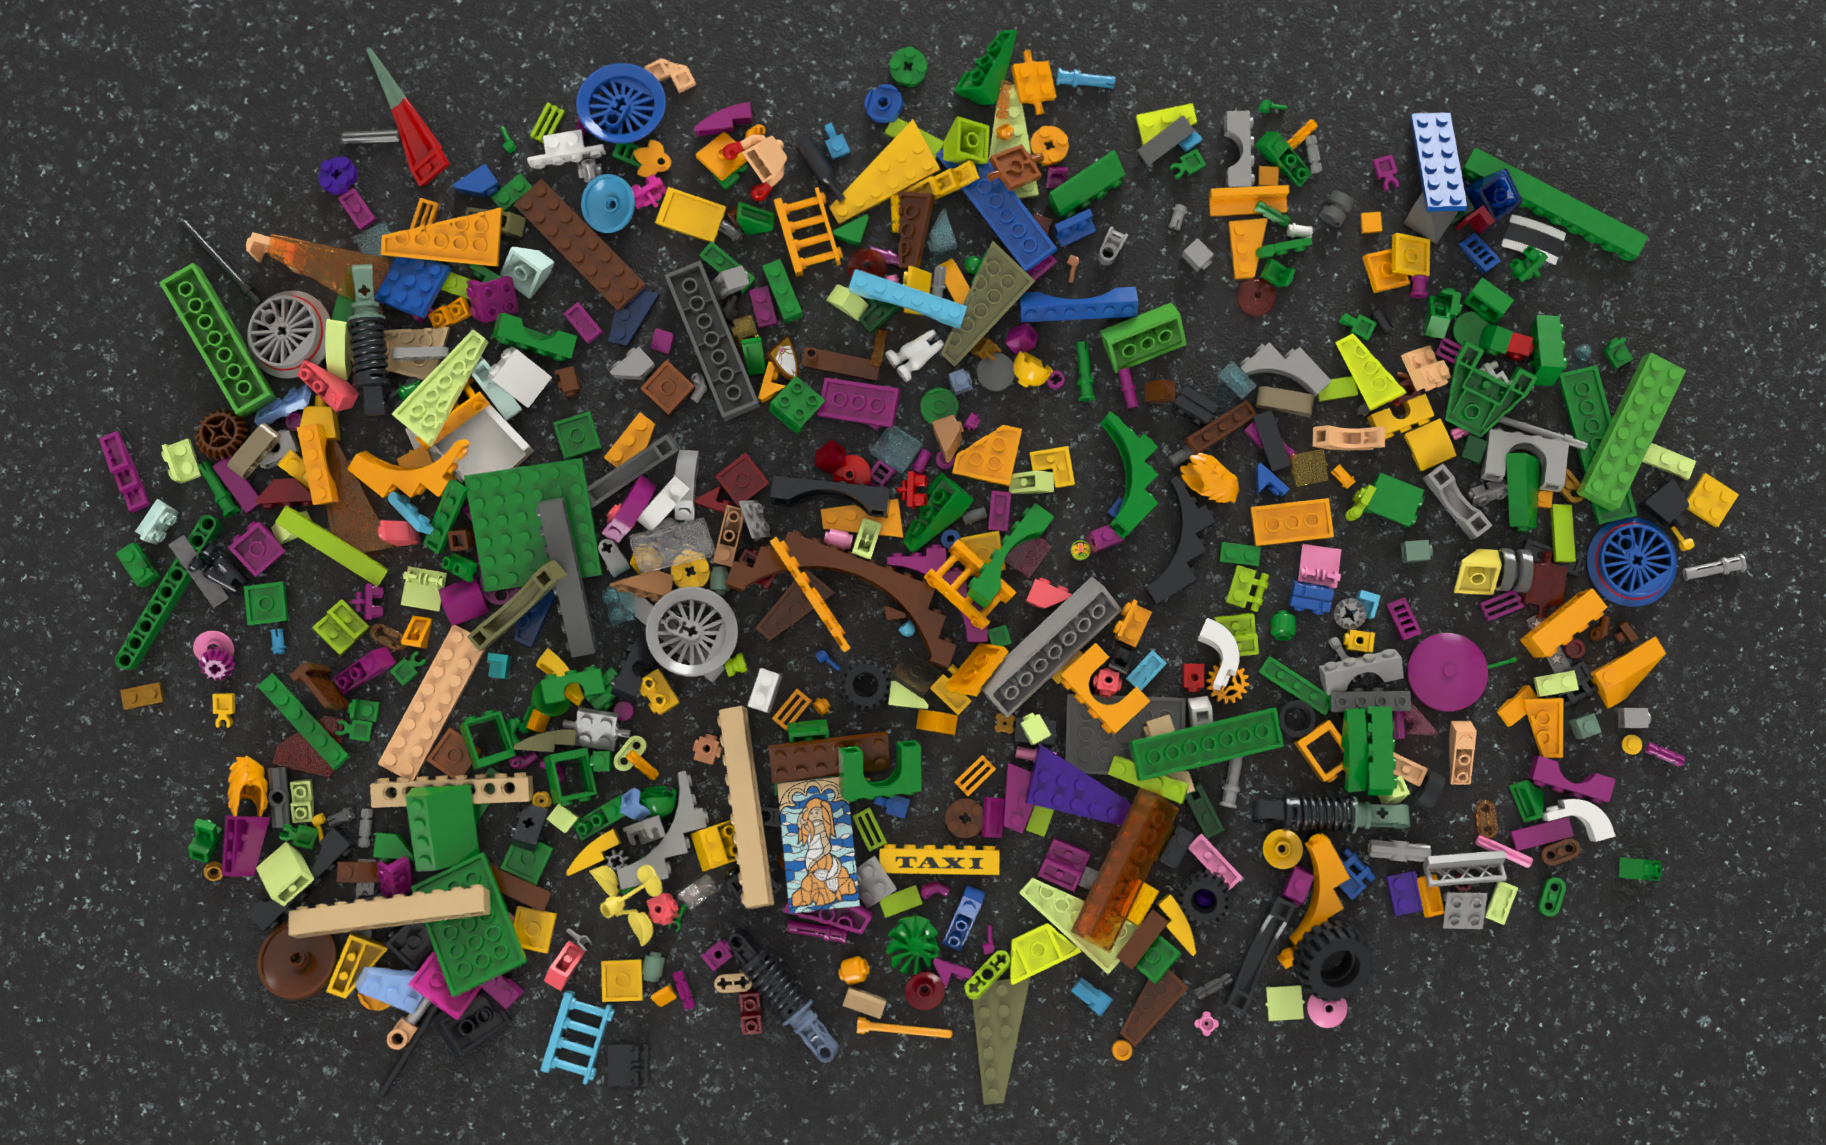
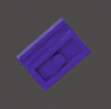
M1416 871L1386 876L1394 916L1423 911Z

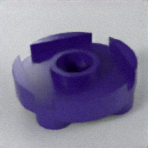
M335 157L325 160L321 164L319 183L332 195L346 193L349 190L348 187L351 184L354 185L357 180V168L347 157ZM338 173H341V175L338 176V179H336L335 176Z

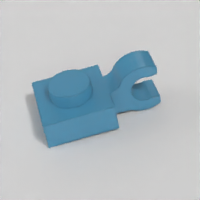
M832 123L825 125V131L829 137L825 144L832 160L849 154L850 149L843 134L837 136Z

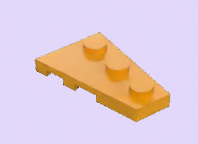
M639 412L605 455L604 459L617 468L647 448L656 424Z

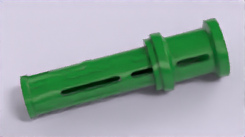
M1085 341L1076 343L1079 370L1077 385H1079L1080 392L1078 401L1080 402L1096 399L1095 395H1093L1092 384H1094V380L1090 373L1088 342Z
M210 461L203 462L204 466L199 464L198 468L215 495L214 501L221 507L223 517L229 518L240 511L239 507L235 506L231 499V493L223 487Z

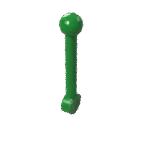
M1517 657L1487 666L1488 669L1514 663L1518 660Z

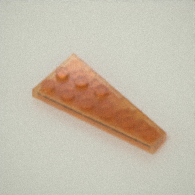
M274 234L270 235L267 255L289 267L297 269L302 274L319 281L320 284L355 302L352 265L372 264L374 296L389 271L390 258ZM362 289L361 293L363 296H367L366 289ZM379 303L378 313L382 315L384 305Z
M337 440L326 441V462L329 473L335 481L339 498L338 502L326 504L330 532L362 553L394 548L392 544L383 541L379 537L378 527L381 526L380 519L358 478L347 469L350 463Z

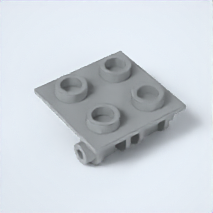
M758 500L739 501L751 538L757 542L762 540V538L771 537L769 524L764 519L763 507Z
M1447 891V893L1443 894V901H1446L1443 928L1483 929L1487 893H1451Z

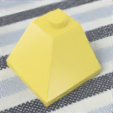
M1477 549L1461 561L1454 593L1494 595L1502 567L1498 550Z

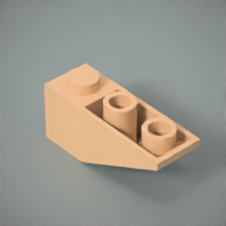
M1451 721L1449 734L1451 785H1471L1477 733L1471 721Z

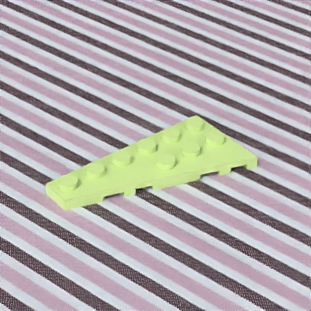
M1015 84L1003 86L997 100L989 159L992 155L1021 144L1031 155L1022 103L1019 104ZM1009 123L1014 128L1013 136L1005 141L1002 138L998 139L996 129L1003 124ZM1036 181L1013 189V192L1020 200L1039 196Z
M473 329L404 400L392 415L432 447L483 354L488 341Z
M1031 878L1019 892L1107 974L1120 962L1116 958L1117 954L1139 927L1135 923L1034 878Z

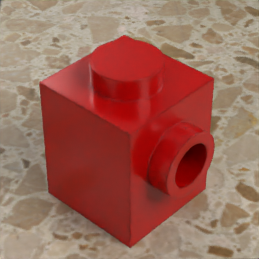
M1512 333L1506 354L1502 355L1510 356V359L1514 361L1524 360L1533 352V337Z
M1182 664V688H1187V692H1199V688H1204V664Z

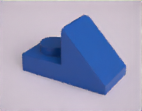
M1260 462L1255 467L1256 495L1268 485L1271 493L1282 497L1289 488Z

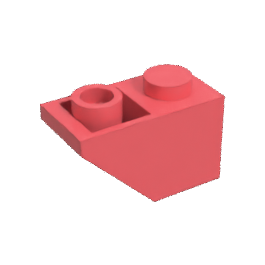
M1040 578L1039 580H1034L1026 603L1044 610L1066 601L1072 594L1068 593L1069 589L1060 585L1056 588L1050 585V581Z

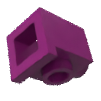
M721 939L701 956L714 972L734 954L728 946V941L724 942ZM716 951L722 952L721 958L715 956Z

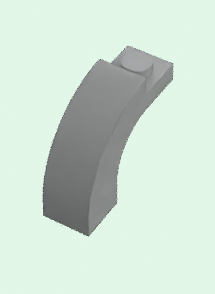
M679 450L675 476L690 489L675 506V520H695V489L699 470V451Z

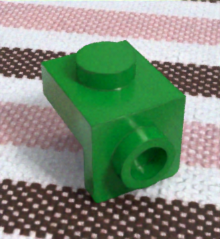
M1271 258L1267 260L1260 276L1276 287H1287L1293 280L1295 269L1286 268Z
M1453 288L1442 289L1437 297L1449 299L1452 320L1461 312V293L1456 292Z

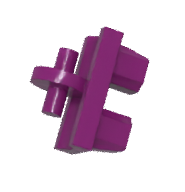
M366 584L364 585V599H362V592H356V599L350 600V604L356 605V612H362V605H364V620L383 616V606H372V598H383L382 587Z

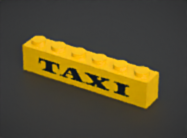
M884 844V848H880V864L886 873L999 875V850H995V846H983V850H975V846H963V849H955V845H943V849H936V845H924V849H916V845H904V848H896L895 844Z

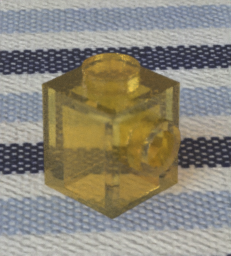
M752 315L733 320L734 326L731 329L734 338L738 337L740 343L744 339L759 337Z

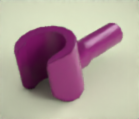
M987 926L988 943L982 944L985 955L994 952L992 926Z

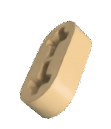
M727 973L719 975L715 979L714 986L721 993L744 992L751 988L753 982H749L745 987H742V984H735V981H740L742 976L745 977V980H748L746 975L743 973ZM725 978V981H732V984H728L725 989H722V985H718V982Z

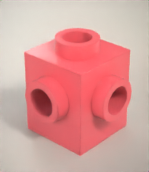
M1111 668L1100 669L1093 678L1094 694L1104 698H1111V695L1115 696L1116 692L1121 689L1122 679H1119V673Z
M662 893L646 901L649 907L648 915L654 923L665 926L672 923L673 919L679 916L677 912L678 904L673 899L672 894Z

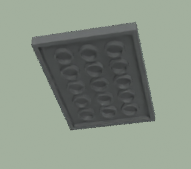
M1067 694L1065 761L1085 774L1109 775L1108 772L1115 755L1133 761L1130 741L1146 737L1143 729L1146 726L1145 722L1170 714L1175 730L1185 728L1186 698L1147 697L1150 702L1113 735L1112 733L1108 734L1101 727L1103 723L1098 718L1094 719L1087 710L1089 708L1084 703L1081 705L1074 698L1075 694ZM1092 695L1096 701L1105 705L1116 704L1126 697L1111 695V698H1104L1099 695Z

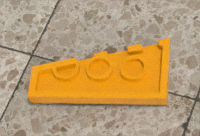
M898 499L890 501L888 518L868 516L856 505L821 509L824 530H830L831 528L858 533L863 518L882 524L879 536L903 538Z

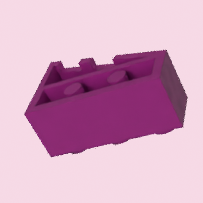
M1007 763L1003 826L1023 833L1034 806L1025 803L1032 773Z
M226 815L222 875L232 877L255 875L270 817Z

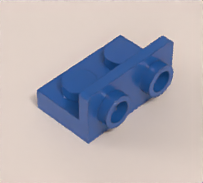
M1090 209L1054 225L1053 232L1061 247L1095 233L1096 229L1091 221L1093 214Z

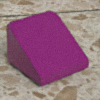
M1048 166L1046 188L1056 189L1067 181L1068 168Z
M655 328L651 349L670 354L675 335Z

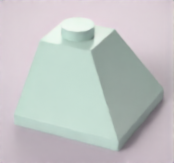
M512 247L500 277H512L514 288L530 299L549 276L554 261L538 250Z

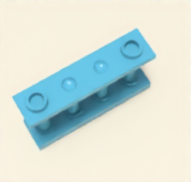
M567 990L564 992L540 1071L548 1073L552 1068L558 1067L584 1075L583 1084L587 1085L590 1080H594L597 1068H594L607 1023L612 1021L615 1010L612 1009V1003L607 1004L606 1009L576 1001L577 998H574L575 992ZM570 1009H578L603 1017L600 1028L572 1021L568 1017ZM570 1028L596 1036L594 1048L564 1040L565 1037H562L564 1029ZM566 1048L591 1056L588 1067L560 1060L556 1056L557 1050Z

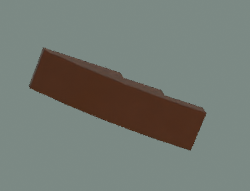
M490 864L501 893L542 912L545 911L552 892Z

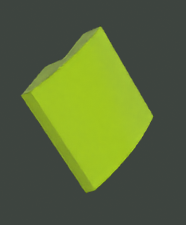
M341 599L312 628L341 656L368 630L369 626Z
M1254 613L1214 617V621L1223 625L1234 637L1238 646L1239 656L1259 654Z

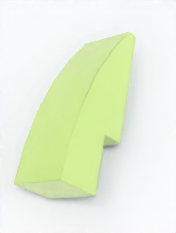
M327 319L325 333L327 371L344 380H348L352 371L350 361L352 350L347 322Z

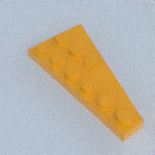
M500 207L494 210L382 235L381 255L498 267L503 208Z
M777 537L772 539L770 543L843 652L849 650L850 646L843 637L845 634L844 630L815 587L810 588L808 583L811 581L805 572L800 573L798 570L800 564L794 556L790 558L787 554L790 549L784 540L779 542Z

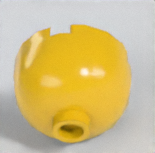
M1019 351L1013 363L1014 374L1019 378L1017 382L1024 387L1044 384L1053 370L1048 365L1044 368L1041 360Z

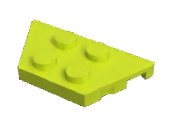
M1043 924L1011 940L1010 983L1014 985L1080 953L1081 950L1056 931L1050 924Z

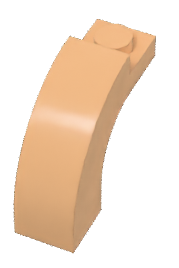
M1330 425L1313 427V447L1348 451L1373 450V448L1385 447V427L1361 429L1339 428Z

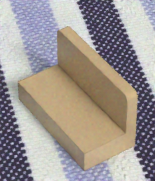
M849 986L843 1006L880 1019L887 999Z

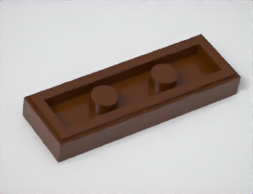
M1152 909L1117 954L1116 958L1130 969H1133L1167 925L1168 921Z

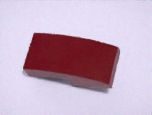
M758 990L739 992L742 1035L762 1034L761 1001Z

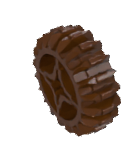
M225 408L224 411L217 409L216 413L210 411V416L203 415L205 420L203 422L198 421L201 426L195 428L198 433L194 436L197 440L196 445L208 458H214L218 461L221 458L226 461L227 457L232 458L234 453L243 445V442L248 439L246 436L249 434L248 425L242 416L236 415L234 411ZM233 427H235L234 436L232 437Z

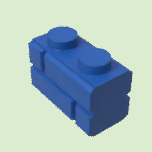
M1293 580L1288 603L1290 606H1293L1292 609L1304 611V608L1311 609L1312 613L1323 615L1324 612H1330L1334 589L1331 586Z

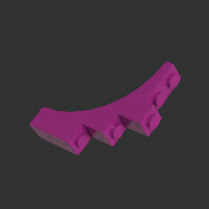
M930 545V548H926V556H922V553H911V556L903 557L902 553H893L891 557H887V566L909 569L925 576L931 568L936 572L946 562V548H942V545ZM950 568V571H947L942 578L951 586L963 572L962 568ZM966 581L957 590L965 599L967 597ZM973 601L971 604L979 612L984 608L976 601ZM960 611L966 628L967 643H987V626L983 630L975 627L970 619Z

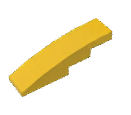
M969 160L954 169L949 168L935 177L930 176L903 192L932 193L935 195L934 200L980 178L974 162Z

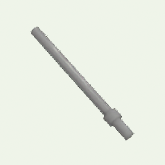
M1505 416L1498 421V423L1548 439H1562L1565 442H1569V446L1585 450L1587 447L1586 442L1574 439L1573 436L1568 434L1561 435Z

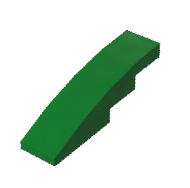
M1345 709L1341 747L1344 749L1343 769L1346 770L1344 789L1347 792L1366 791L1368 745L1365 709Z

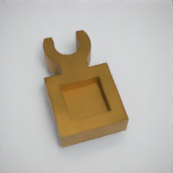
M983 337L972 348L970 353L983 360L987 356L991 361H995L996 358L992 356L995 351L1001 352L1002 350L993 341Z

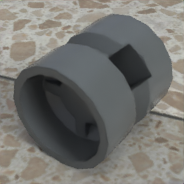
M1335 190L1327 200L1328 205H1324L1319 216L1329 225L1341 227L1347 217L1345 213L1350 212L1355 202L1347 194Z

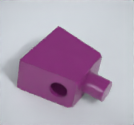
M1109 525L1096 529L1084 537L1090 546L1091 555L1126 541L1125 538L1122 539Z
M1297 864L1294 865L1280 898L1296 906L1301 905L1313 881V871Z

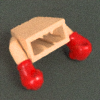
M751 135L742 141L727 144L723 148L722 155L727 161L734 160L742 152L761 179L762 183L752 186L750 190V196L755 201L761 202L772 190V187L784 176V163L787 160V156L782 150L784 144L781 140H775L773 136L766 138L764 135Z

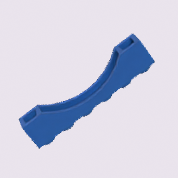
M1136 287L1115 288L1103 295L1085 299H1063L1041 292H1025L1019 298L1021 322L1137 317Z

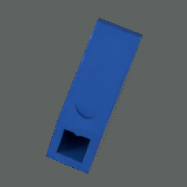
M969 885L966 886L942 944L961 951L982 905L985 892Z

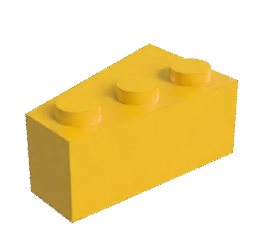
M352 931L326 992L346 999L356 987L355 983L363 968L373 967L386 952L388 947L385 943Z

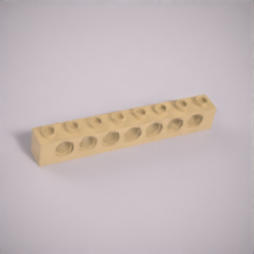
M526 772L514 773V776L507 777V773H497L495 777H487V774H476L475 778H468L467 775H456L455 779H448V776H436L435 780H428V776L416 777L414 781H409V777L396 778L397 781H389V778H378L377 782L370 784L371 808L407 806L405 797L411 786L417 788L430 787V785L436 787L449 786L450 784L453 786L473 784L476 789L475 793L472 794L473 804L527 802L534 798L533 776H526ZM508 782L514 784V792H510L507 789ZM489 783L495 786L494 793L488 791ZM391 787L396 789V797L390 794Z

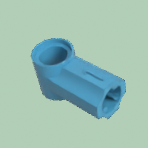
M1082 977L1071 989L1075 995L1086 1002L1087 1006L1100 1016L1103 1015L1113 1001L1100 989L1097 990Z

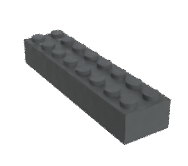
M701 260L665 274L724 422L759 408L760 404Z

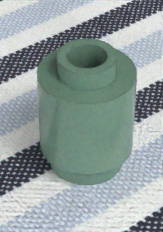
M713 567V571L710 573V591L719 596H725L726 592H730V588L725 586L730 573L728 572V567Z
M650 951L649 955H645L642 970L643 980L659 982V977H662L665 958L661 957L662 953Z

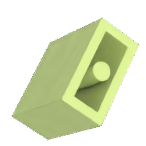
M287 841L256 867L270 897L282 906H285L314 880L299 849Z

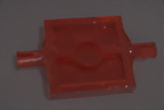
M1544 551L1543 562L1534 564L1530 589L1528 592L1523 593L1522 602L1538 605L1537 617L1545 618L1546 606L1564 605L1568 567L1557 566L1551 563L1552 551Z

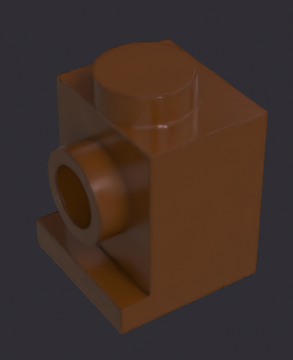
M574 366L554 371L555 375L560 378L557 380L559 389L565 393L566 398L575 397L577 393L582 392L577 370Z
M472 526L459 527L447 532L450 551L469 550L470 547L475 546V535ZM455 535L458 536L459 544H457Z

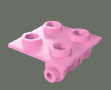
M1302 544L1298 581L1337 588V583L1341 577V574H1339L1341 549Z

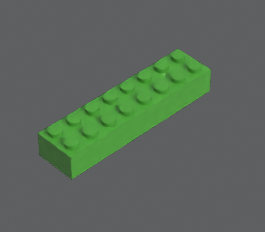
M191 263L159 282L236 415L245 418L277 399L199 266Z
M1653 353L1642 357L1576 494L1609 511L1620 508L1686 370Z

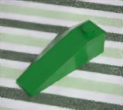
M1016 30L1001 31L986 48L988 52L981 59H976L974 62L976 66L970 73L966 71L954 90L955 93L979 105L995 104L1004 86L1017 35Z

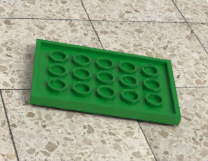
M484 852L411 886L413 893L424 892L425 894H430L432 890L437 889L444 890V892L451 891L453 887L469 889L471 885H483V887L490 890L489 915L424 923L452 997L459 996L528 962Z

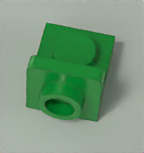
M1618 337L1607 342L1608 347L1603 349L1614 370L1633 360L1624 344L1627 341L1625 337L1620 340Z
M353 699L349 703L348 714H350L351 719L378 722L381 703Z

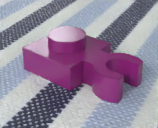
M1392 154L1374 159L1372 163L1377 179H1384V191L1389 190V182L1393 183L1396 189L1399 186V182L1393 175H1396L1398 171Z

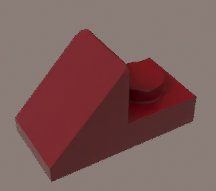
M721 486L695 499L696 505L725 514L727 505L732 506V503L726 500L718 502L722 491Z

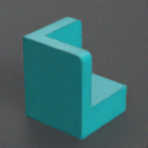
M488 653L487 661H490L488 676L508 679L512 656Z

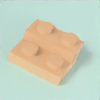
M1430 345L1401 355L1416 391L1425 389L1426 392L1436 387L1448 384V379L1452 378L1445 361L1437 362L1435 353Z

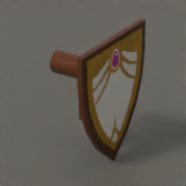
M786 335L767 353L768 356H765V362H772L776 370L783 377L791 381L795 376L799 378V364L793 343L789 335Z

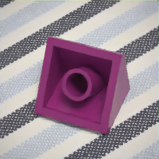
M476 576L473 577V582L463 580L438 589L443 608L452 626L490 613Z

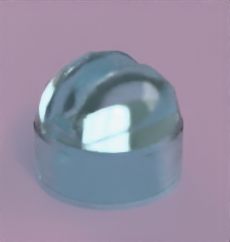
M1582 344L1574 351L1576 357L1582 361H1587L1593 353L1591 346L1588 344Z

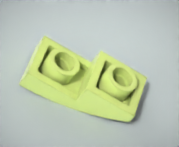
M312 779L291 781L292 803L290 806L293 823L311 822L314 817Z

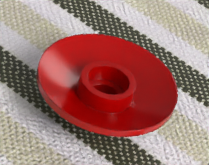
M845 456V464L833 472L834 481H844L855 485L858 483L869 485L871 481L870 466L860 456ZM849 471H851V472L853 473V477H852V478H849V477H848V472H849Z

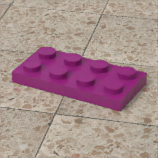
M825 377L821 394L825 402L818 409L817 415L819 417L893 428L901 390L899 388Z

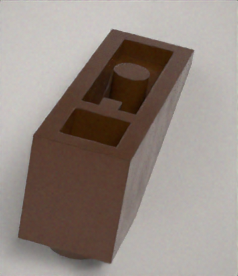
M378 861L338 862L337 882H380V878L377 875ZM383 862V863H385V864L388 866V865H390V864L393 863V862Z

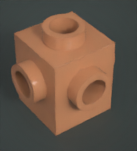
M706 734L705 737L700 736L699 740H695L693 751H695L694 760L715 765L716 758H720L723 749L720 746L721 742L716 741V736ZM707 745L710 746L709 752H706L705 747Z

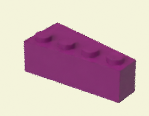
M789 902L783 910L787 914H790ZM860 905L791 914L862 934L873 912Z

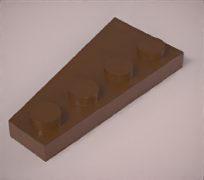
M803 569L801 573L805 572L811 581L808 585L811 589L815 587L824 601L835 594L831 588L809 570ZM794 580L755 628L770 641L814 609L796 580Z

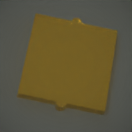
M1324 449L1290 455L1291 473L1294 475L1295 487L1329 480L1326 467L1328 463L1325 461Z

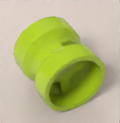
M743 653L736 654L733 659L729 657L724 663L729 677L734 676L736 671L741 673L748 671Z

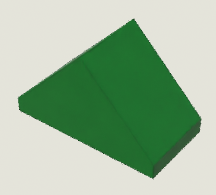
M866 214L832 231L834 239L861 248L869 224L868 215Z

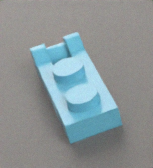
M396 492L389 494L388 501L416 531L431 534L434 527L429 523L430 520L418 512L419 509L410 503L409 496L400 495Z

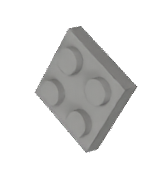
M875 856L856 868L859 897L867 909L897 890Z

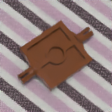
M1022 144L992 155L989 161L995 171L988 173L987 179L992 181L1000 178L1008 191L1039 180L1042 174L1038 170L1036 163L1044 161V156H1042V153L1031 156Z

